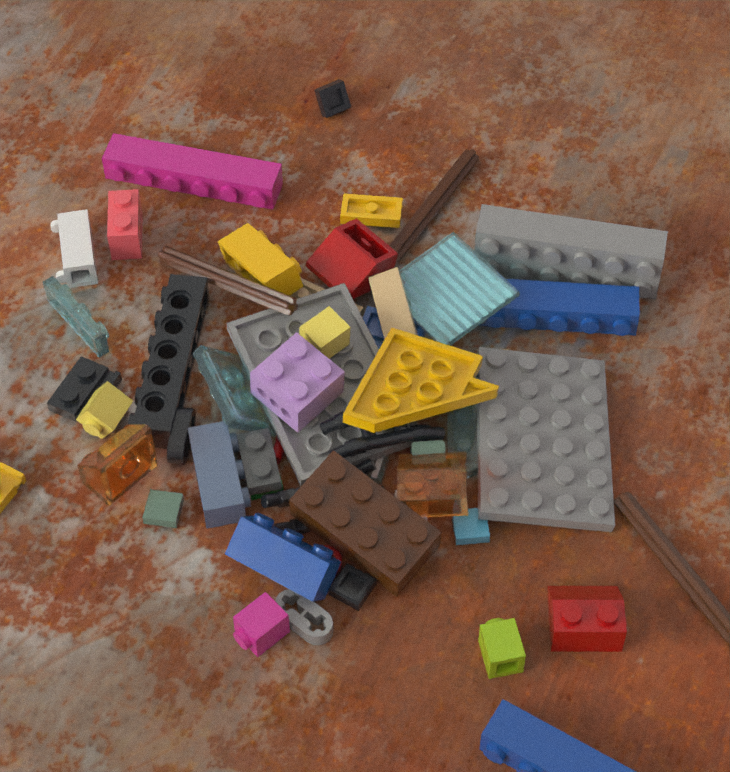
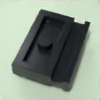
M81 356L48 400L47 406L49 411L76 422V418L95 390L107 381L116 388L122 381L121 372H112L108 367Z

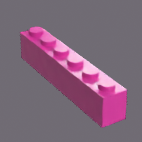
M113 133L102 156L106 179L241 203L259 208L274 209L283 185L282 164L115 133Z

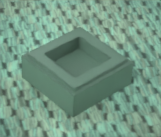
M443 440L410 443L411 455L445 453V442Z
M150 489L142 517L143 523L177 528L184 502L183 493Z

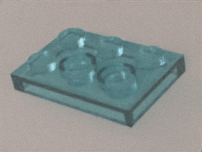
M200 345L193 352V355L199 366L200 373L208 384L210 394L221 411L224 423L230 428L245 431L269 428L270 435L275 437L276 433L261 401L251 394L250 378L240 356Z

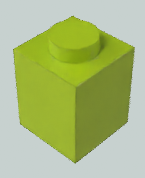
M494 618L485 624H481L478 642L488 678L492 679L524 672L526 654L515 618L506 620Z

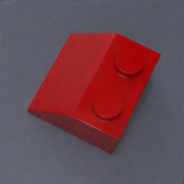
M547 586L551 652H622L627 627L624 599L618 586Z

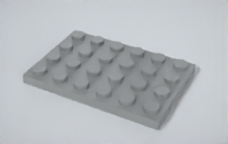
M345 283L296 299V304L299 306L293 315L288 316L269 308L227 323V331L249 378L252 370L296 332L299 334V327L328 306L351 327L350 344L330 358L332 362L345 371L344 391L299 433L262 403L300 486L305 483L330 454L329 450L341 446L344 442L353 438L362 437L360 428L355 426L342 430L338 429L324 435L319 423L345 411L379 350ZM416 421L407 423L408 428L418 425ZM394 428L376 432V435L393 432L395 430ZM412 441L367 450L366 453H361L351 458L349 456L345 459L352 465H358L368 458L376 460L410 447Z
M479 347L477 354L483 356V360L477 374V379L498 385L499 390L495 399L477 404L478 519L612 532L615 527L605 360Z

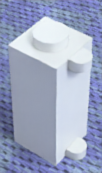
M88 210L58 213V220H54L50 224L52 232H59L63 270L56 273V281L67 283L68 288L98 284Z

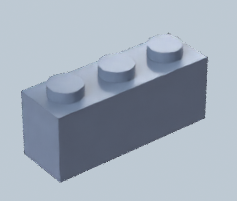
M227 421L189 427L190 446L206 528L238 523L241 516H246L245 508L251 507L248 487L241 488L240 480L245 479L242 460H235L234 453L239 452L236 432L229 433Z

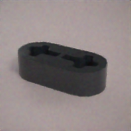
M178 407L176 410L167 445L168 463L182 465L187 463L191 447L188 428L195 427L196 410L193 408Z

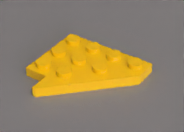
M391 327L343 413V423L375 433L495 399L498 395L499 386L476 379L482 366L483 356Z

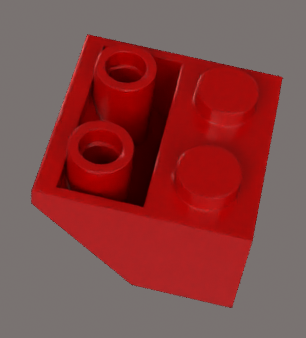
M356 218L334 228L306 261L305 266L330 288L345 283L352 299H355L371 291L368 277L395 267L398 253Z

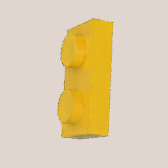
M344 193L340 224H345L357 218L365 226L400 228L403 198Z

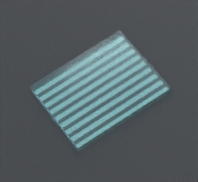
M454 232L400 270L414 321L434 341L449 346L480 324H483L485 320L520 296L519 291Z

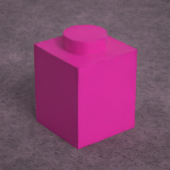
M266 592L233 617L235 629L233 636L236 642L244 650L250 649L257 657L290 632L289 615Z

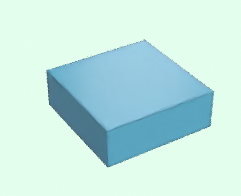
M478 508L452 510L451 517L456 545L490 542L488 520L478 519Z

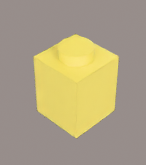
M328 306L299 327V335L330 359L350 344L351 327Z
M107 381L95 390L76 420L83 425L87 433L103 439L114 431L133 400Z

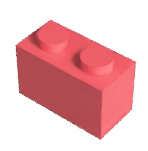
M139 189L108 191L107 239L111 259H142L143 212Z

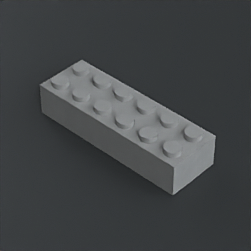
M482 204L475 234L474 261L490 275L520 280L639 287V298L656 299L664 263L668 231ZM473 267V272L480 273Z

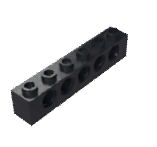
M170 274L168 285L162 287L161 311H156L154 320L156 332L155 335H150L148 342L149 360H144L142 364L141 376L143 383L142 387L137 386L135 392L136 411L135 413H130L128 419V432L133 433L135 446L167 449L176 410L178 407L184 408L210 298L206 277Z

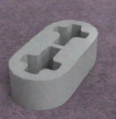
M290 589L278 594L275 602L284 611L286 603L289 605L297 603L298 612L292 608L285 611L289 615V624L292 631L312 645H322L330 641L334 630L333 620L326 610ZM310 621L317 626L324 623V630L316 629L314 632L311 631Z

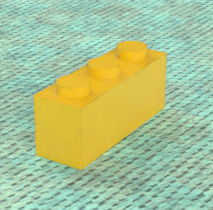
M246 223L218 241L226 264L238 275L289 296L304 287L299 275L302 273V269L294 257H287L277 243L272 244L262 230L257 231L249 223Z

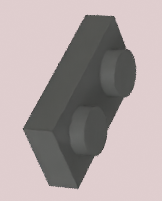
M269 428L236 434L249 496L282 489Z

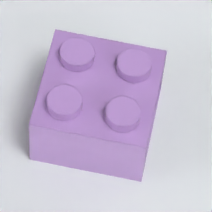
M296 332L250 372V390L253 396L299 433L343 393L345 371Z

